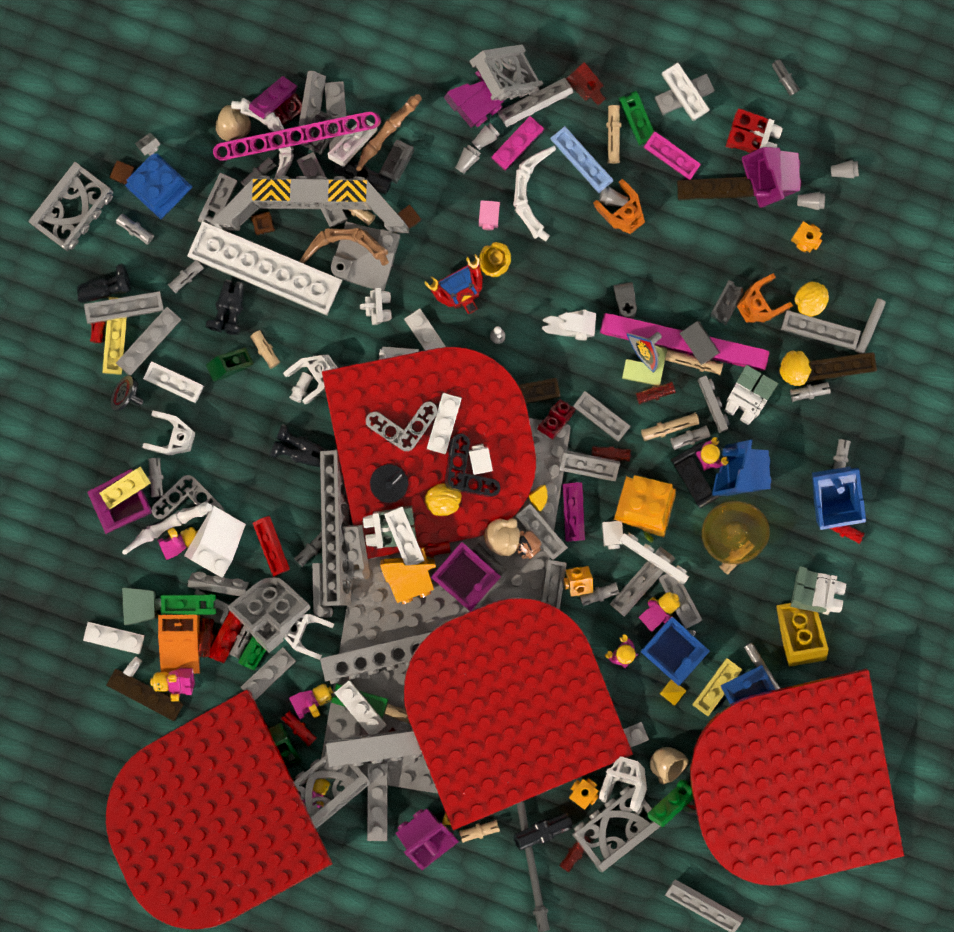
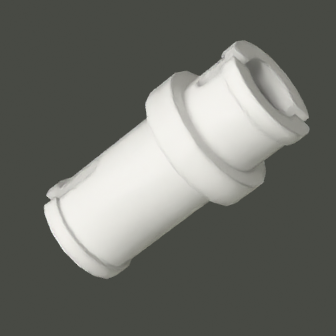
M302 372L296 386L292 388L293 392L289 398L301 403L302 398L307 394L306 390L313 377Z

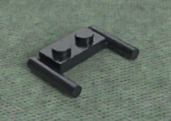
M705 441L698 443L671 459L672 464L675 466L699 509L722 497L713 496L712 490L691 457L696 452L702 450Z

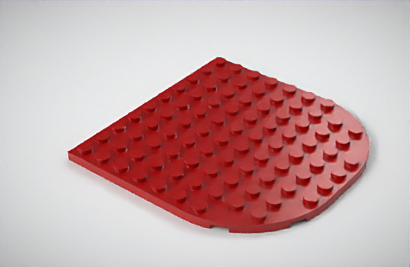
M442 347L322 371L353 525H362L365 545V535L375 534V527L364 528L363 517L372 515L375 511L412 506L416 539L419 547L428 545V543L435 544L446 541L450 543L482 536L492 521L495 519L509 520L523 506L535 478V446L522 392L510 373L494 359L467 348ZM443 393L462 398L446 454L427 449L435 418L415 447L410 451L401 450L370 429L366 424L367 415L370 412L377 411L405 430L424 402H433L437 406L438 411ZM425 406L423 408L425 410L424 415L421 416L419 414L417 417L422 418L427 423L429 420L426 419V416L429 413H434L432 410L433 406ZM377 415L375 417L371 416L369 418L371 420L370 424H378L380 426L378 430L382 431L383 426L388 422L384 420L382 424L378 421L379 417ZM415 421L412 424V429L416 432L421 431L423 423ZM388 426L385 429V434L389 437L394 436L396 428ZM408 430L406 433L410 435L407 439L403 438L401 440L403 441L402 446H411V438L414 437L416 439L418 436ZM458 434H465L470 440L469 450H472L474 445L483 444L484 447L488 446L493 471L475 475L497 480L501 487L498 495L485 497L460 492L462 498L456 512L448 516L432 514L426 507L425 495L434 486L445 483L452 437ZM461 438L456 441L460 449V446L464 445V443L461 442ZM459 450L454 451V453H462V454H463V452H459ZM468 453L466 474L474 475ZM457 456L453 458V464L456 467H460L462 464L461 459ZM387 464L400 467L408 478V488L405 495L398 501L391 503L382 502L377 499L370 488V479L373 472L380 466ZM451 470V472H455V477L456 473H460V471ZM455 477L451 478L454 485L458 483ZM470 479L468 482L469 488L475 490L477 482ZM491 484V485H488V486H483V485H482V488H481V489H483V488L490 489V493H491V491H494V490H495V488L492 487V484ZM366 545L368 559L400 553L398 547L377 549V546Z
M508 598L484 605L435 628L419 644L409 662L404 680L406 713L453 830L610 765L620 756L626 758L633 755L586 636L568 615L550 604L528 598Z
M868 669L742 698L730 704L721 713H717L703 729L695 745L690 766V780L698 822L703 839L712 855L725 869L735 876L761 885H785L904 856Z
M248 689L138 751L123 766L110 790L106 808V828L112 851L138 903L153 917L170 926L183 929H205L222 925L333 864L256 702Z

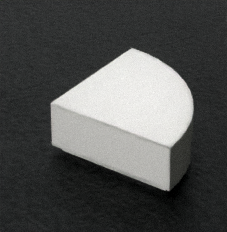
M135 657L123 673L132 677L142 660Z

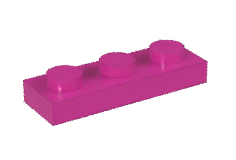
M529 116L495 152L492 159L506 171L543 132L544 128Z
M655 131L643 146L644 149L688 180L692 178L701 165Z

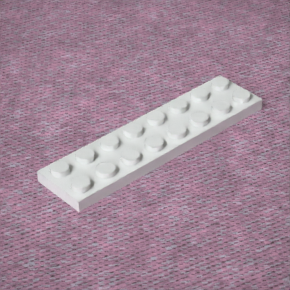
M203 221L187 255L193 260H197L324 315H328L342 283V280Z

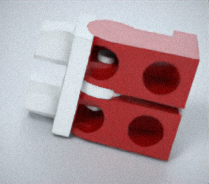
M738 108L725 147L737 148L749 153L763 147L777 148V144L768 142L770 136L779 139L783 128L774 124V120Z

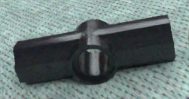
M351 161L344 167L336 163L334 173L349 180H353V177H358L363 172L367 173L368 177L365 180L377 192L384 195L388 193L392 179L369 170L366 166H363L361 171H357L358 164Z
M563 813L549 820L545 819L531 825L532 827L513 834V840L517 848L523 850L537 843L541 844L554 839V836L572 829L573 823L569 815Z

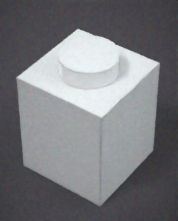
M483 444L472 446V450H469L473 474L493 471L488 446L484 447Z
M602 522L604 546H608V549H619L620 545H623L619 542L623 535L622 522Z

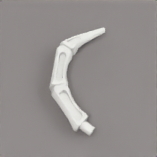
M242 98L241 102L232 101L231 109H241L242 114L256 118L264 125H267L268 129L272 132L284 130L279 117H276L273 112L262 119L248 109L250 101ZM276 135L275 138L278 145H281L283 139L280 135ZM292 146L279 149L280 163L274 179H277L278 176H285L290 168L294 157Z
M555 145L532 155L519 165V169L516 170L513 204L516 207L515 211L527 225L535 239L540 237L545 242L550 235L543 231L544 226L536 219L530 206L527 204L526 188L534 167L556 150Z
M203 502L192 508H183L164 521L148 526L147 529H143L136 539L122 553L127 554L137 546L153 541V538H158L164 531L174 526H181L192 518L202 517L212 511V505Z

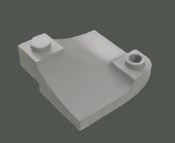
M346 221L344 229L361 228L366 230L381 246L387 249L388 255L386 257L389 263L382 266L380 260H376L362 245L351 240H340L331 264L333 275L353 284L373 290L381 288V291H384L395 259L400 235ZM342 264L344 268L343 270H338L337 266Z
M265 578L243 593L228 608L249 630L256 641L270 653L284 641L283 638L287 632L310 609V606L280 578Z

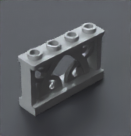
M523 44L484 50L470 60L472 67H477L490 90L492 101H503L507 98L513 99L527 94L533 95L543 85L542 80H538L524 55L526 50ZM503 65L513 72V81L501 73Z
M74 162L28 222L68 252L70 249L75 248L80 235H84L89 230L91 221L99 217L102 212L101 208L105 204L110 203L114 192ZM83 174L92 182L84 187L78 177ZM91 187H98L101 190V196L96 200L92 198L96 192L92 191L88 194L86 192ZM70 188H74V192L79 190L76 194H68ZM81 196L82 214L72 218H63L64 207L60 202L61 199L72 200ZM54 208H59V209H60V213H59V217H58V218H56L57 215H58V213H56V214H53V213H52V211L54 210ZM43 222L54 225L53 234L41 226ZM59 226H62L63 234L65 230L71 231L68 238L61 239L58 237L57 231Z
M327 754L321 760H315L310 765L311 768L309 770L299 773L294 781L297 790L301 792V799H305L304 805L307 807V811L316 829L370 784L369 779L357 766L346 764L341 773L338 772L339 769L329 767ZM349 767L359 777L358 779L354 780L345 775ZM316 779H335L332 786L334 799L329 800L326 797H315L312 799ZM340 781H342V783L339 786L345 787V789L342 792H339L336 789ZM322 801L324 802V807L319 809L317 807L318 803L314 806L313 803Z
M635 786L624 788L619 792L621 794L616 800L612 798L604 804L605 809L601 812L596 810L589 816L591 820L585 824L581 822L573 828L575 832L572 835L600 872L605 871L661 827L653 821L649 823L644 818L638 816L642 808L647 813L652 809L644 798L638 812L630 813L632 809L625 806V801L633 797L636 789ZM619 804L621 811H611ZM602 818L599 827L594 825L596 821ZM609 818L629 819L625 828L628 838L626 842L618 837L606 838ZM633 821L636 822L633 826L638 828L636 833L630 831ZM589 829L594 830V835L589 837L593 839L598 838L599 842L594 844L586 842L584 838L585 832ZM616 841L617 847L612 849L611 844L606 845V842ZM600 847L603 856L601 862L591 848Z

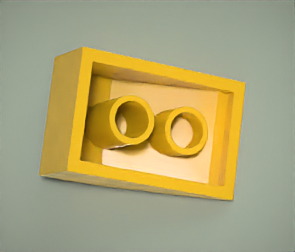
M791 603L777 605L783 647L788 666L827 660L829 649L818 612L790 607Z

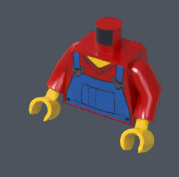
M474 254L476 258L474 262H470L467 257L466 260L469 265L444 279L437 281L434 277H431L433 279L431 285L425 281L424 284L431 289L437 301L448 307L454 306L455 309L464 306L468 314L478 309L473 300L479 297V292L482 290L483 276L476 254Z

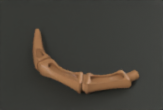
M419 94L411 96L397 112L391 114L378 134L365 145L356 168L357 171H361L364 164L380 150L384 140L392 132L396 131L397 127H400L402 121L410 112L415 110L422 100Z
M327 228L325 231H321L299 261L304 264L319 248L328 245L330 242L351 240L365 247L376 260H380L382 266L389 263L386 257L388 250L381 246L366 230L361 228Z

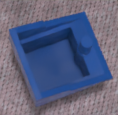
M157 153L150 155L127 179V184L125 185L133 195L161 220L193 188Z
M752 440L725 445L721 453L723 457H727L729 463L720 467L719 473L716 474L713 496H730L771 489L769 451L751 449Z
M849 466L812 473L816 521L820 530L866 522L859 468L851 469Z
M670 617L640 652L680 686L710 651L678 621Z
M762 665L720 685L729 704L748 696L775 690Z

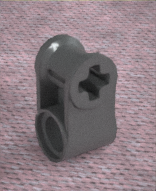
M627 282L613 285L620 316L633 319L636 315L633 283ZM626 306H629V309H632L631 313L627 314V312L624 311Z

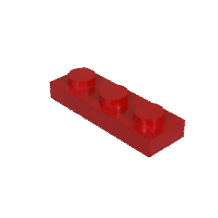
M270 516L263 517L254 522L253 525L272 576H277L290 570Z
M229 611L207 655L223 664L243 627V624L231 611Z

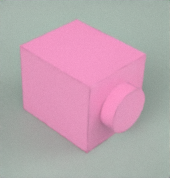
M481 201L479 227H482L483 230L498 228L500 202Z

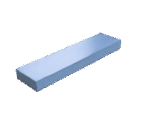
M565 126L550 138L598 193L613 182L610 175Z

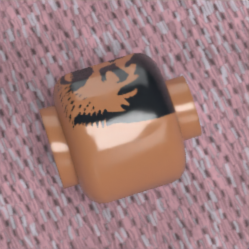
M521 531L516 551L523 559H531L542 550L540 548L541 541L532 531L525 533Z

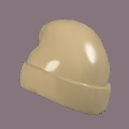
M231 105L223 107L216 122V131L219 137L226 141L246 137L251 128L249 117L242 114L240 109H231Z
M495 519L487 526L484 540L488 549L500 556H511L518 547L520 531L517 528L516 519Z
M662 747L652 755L650 769L653 774L658 776L661 784H667L680 776L687 767L689 760L682 752L672 747Z

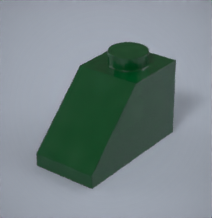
M245 347L218 355L207 363L206 367L215 382L228 378L254 365Z
M282 723L269 728L268 730L287 769L301 762V758Z

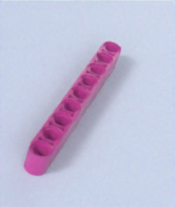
M365 112L223 142L214 147L213 154L218 160H229L375 129L380 125L381 118L376 112ZM369 115L375 117V124L372 126L366 122ZM350 119H354L357 123L354 130L348 127ZM332 123H336L338 126V131L335 134L331 133L329 129ZM313 127H317L320 131L319 136L316 138L311 134ZM295 131H299L301 134V139L298 142L293 139ZM276 135L282 137L283 142L281 145L275 143L274 138ZM259 138L264 141L262 149H258L256 146V141ZM241 142L246 146L244 153H240L238 150V145ZM222 146L227 148V155L225 157L220 155V148Z
M605 313L603 315L600 328L601 334L629 340L626 333L649 339L656 332H659L662 338L655 343V346L694 355L680 335L682 330ZM710 337L720 352L711 360L742 367L748 365L754 370L759 371L766 370L769 351Z

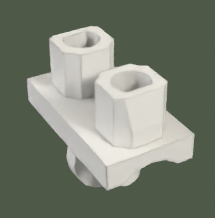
M375 288V290L370 291V297H365V304H360V309L366 310V316H371L372 325H378L392 319L391 310H382V303H390V292L381 291V288Z

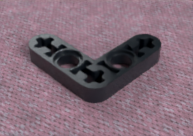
M465 434L453 436L450 441L445 474L446 487L451 490L485 497L498 495L501 487L497 480L466 474L470 440ZM461 438V442H463L464 445L460 446L459 449V444L456 443V441ZM459 450V452H463V454H462V453H454V451ZM455 456L459 457L462 461L460 467H456L453 464ZM451 470L460 471V473H456L455 477V472H451ZM455 477L458 483L454 485L451 478ZM470 479L477 482L475 490L470 489L468 486ZM491 484H492V487L495 488V490H494V491H491V493H490V489H487V488L481 489V488H482V485H483V486H488V485H491Z

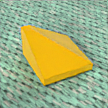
M670 679L659 694L675 706L686 690Z

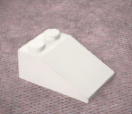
M213 506L212 511L208 513L184 556L223 578L233 560L246 524Z

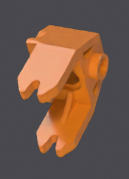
M621 179L619 181L620 187L630 197V201L614 214L610 213L598 200L594 201L593 204L613 228L621 229L623 232L631 234L645 223L638 194L626 181Z
M774 273L754 283L738 303L737 308L746 322L769 321L793 306L789 302L776 310H771L759 291L762 286L776 278Z

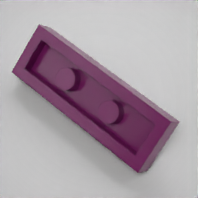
M282 76L249 104L248 109L264 119L294 94L298 86Z
M582 483L563 484L566 542L585 540Z

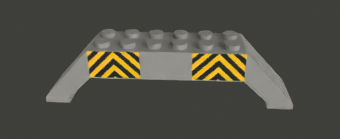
M259 176L258 179H252L213 219V224L219 229L240 231V226L259 208L372 210L384 222V226L389 232L409 233V228L364 177H353V180H346L345 177H334V180L323 176H317L315 179H308L305 176H297L296 179H289L288 176H278L277 179H270L269 176Z

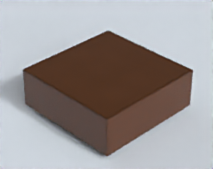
M116 161L110 179L126 185L127 179L134 173L135 168Z
M408 205L398 213V216L408 226L409 230L422 221L411 205Z
M270 212L251 216L256 236L275 231Z

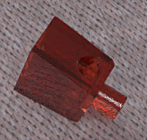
M585 62L566 78L572 88L585 101L591 98L599 106L606 99L599 90L603 87V84ZM587 85H590L592 90H589Z

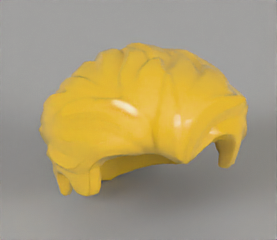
M499 242L484 246L479 255L481 271L491 277H498L504 274L511 263V254L508 247Z
M818 282L806 283L798 290L795 296V303L798 305L799 312L809 317L820 314L826 308L829 300L827 288Z
M802 351L788 352L781 362L779 370L781 377L791 385H804L811 373L810 361Z
M445 483L438 484L425 495V504L432 514L448 516L458 510L462 495L460 491L448 489Z

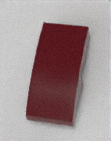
M294 93L278 106L273 113L276 117H279L282 126H285L301 114L303 102L298 94Z
M560 399L550 409L549 415L538 425L537 430L553 440L570 420L576 409Z

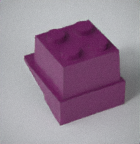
M479 70L475 74L481 82L471 86L467 83L448 91L444 97L454 112L457 111L471 128L474 125L477 128L488 119L486 117L488 114L492 116L501 110L503 107L501 104L504 102V100L492 101L490 98L492 94Z
M763 147L742 157L747 179L751 180L754 196H756L760 208L800 191L799 153L780 151V148Z
M132 469L87 492L105 534L152 513L142 489L110 510L99 494L134 471Z
M461 542L431 578L466 609L472 611L501 576Z
M420 809L413 815L414 819L412 821L403 822L398 826L399 831L396 832V835L406 848V851H404L405 855L421 870H424L459 842L451 830L440 823L428 809Z

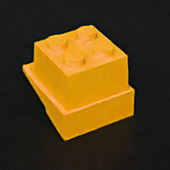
M634 475V478L626 476L614 520L664 537L674 504L676 489L672 488V484Z
M424 548L420 550L425 561L416 565H405L402 558L380 560V566L386 583L389 582L397 603H409L413 601V597L418 595L425 597L434 590L429 570L435 568L436 564L434 559H427Z

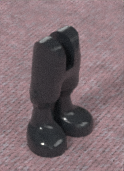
M121 263L116 266V275L110 279L99 278L78 285V301L80 303H88L108 298L112 294L130 292V279L124 264Z
M225 279L216 302L217 315L215 319L208 320L205 327L220 333L223 332L224 328L226 334L239 335L241 328L237 325V315L243 310L244 283L237 282L234 293H231L233 281ZM229 310V318L224 327L225 315Z
M282 423L277 440L295 445L298 449L289 448L275 441L270 456L276 458L279 455L290 456L295 463L300 462L320 468V459L311 456V454L314 452L320 455V451L329 450L309 440L307 437L300 436L297 438L289 432V426Z

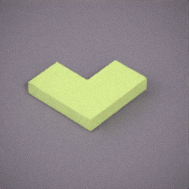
M655 346L659 357L658 368L654 373L644 363L626 359L622 379L660 386L667 348Z

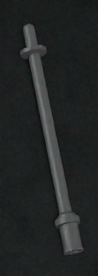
M524 801L517 803L521 831L529 828ZM530 846L525 848L535 901L533 915L536 917L538 932L550 930L547 918L548 908L543 905L533 848Z

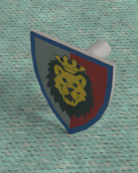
M656 332L647 339L626 333L638 357L654 373L658 368L659 357L655 343L662 338L661 334Z

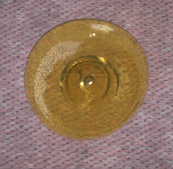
M730 501L718 505L709 512L702 527V539L708 553L719 562L729 565L744 564L756 558L767 545L770 536V528L765 515L755 506L741 501Z

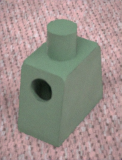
M122 588L124 625L157 619V610H161V599H156V591Z

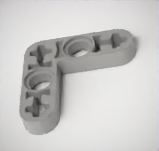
M431 401L424 402L405 430L377 411L370 412L367 415L366 424L370 429L401 450L410 451L415 447L435 418L437 406ZM431 405L433 406L432 410L434 413H429L426 416V419L429 420L426 423L422 418L417 416L419 414L423 416L425 413V410L423 408L425 406L429 407ZM377 415L379 417L378 421L382 424L384 420L388 422L383 426L382 431L378 430L380 428L378 424H370L371 420L369 418L371 416L375 417ZM415 421L423 423V429L419 432L412 429V424ZM388 426L396 428V434L392 437L385 434V429ZM408 430L418 436L416 439L414 437L411 438V446H402L403 441L401 440L403 438L407 439L410 435L406 433Z
M186 475L153 505L152 514L157 519H166L188 497L198 506L202 503H199L196 497L201 492L207 495L205 502L209 503L212 499V506L219 507L222 511H224V508L194 477ZM185 480H193L191 483L193 487L191 489L187 487L184 490L186 492L185 495L177 489L178 486L182 489L186 485ZM173 492H177L180 495V500L176 503H172L169 498ZM166 499L167 503L173 507L170 509L167 506L164 509V515H157V507H164L166 504L163 501Z

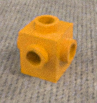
M803 221L791 241L797 244L796 247L799 250L810 253L813 248L817 250L823 241L820 239L823 233L819 232L820 229L813 224L808 225Z
M589 566L566 570V578H563L565 590H569L570 596L593 593V578Z
M583 778L581 781L576 780L570 788L573 792L569 798L585 810L589 803L593 805L599 797L597 795L598 790L596 789L597 784L589 778L586 781ZM583 789L588 790V794L585 796L581 794Z

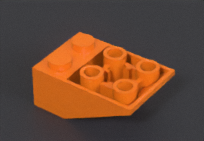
M158 615L161 672L169 673L181 668H193V673H200V615Z

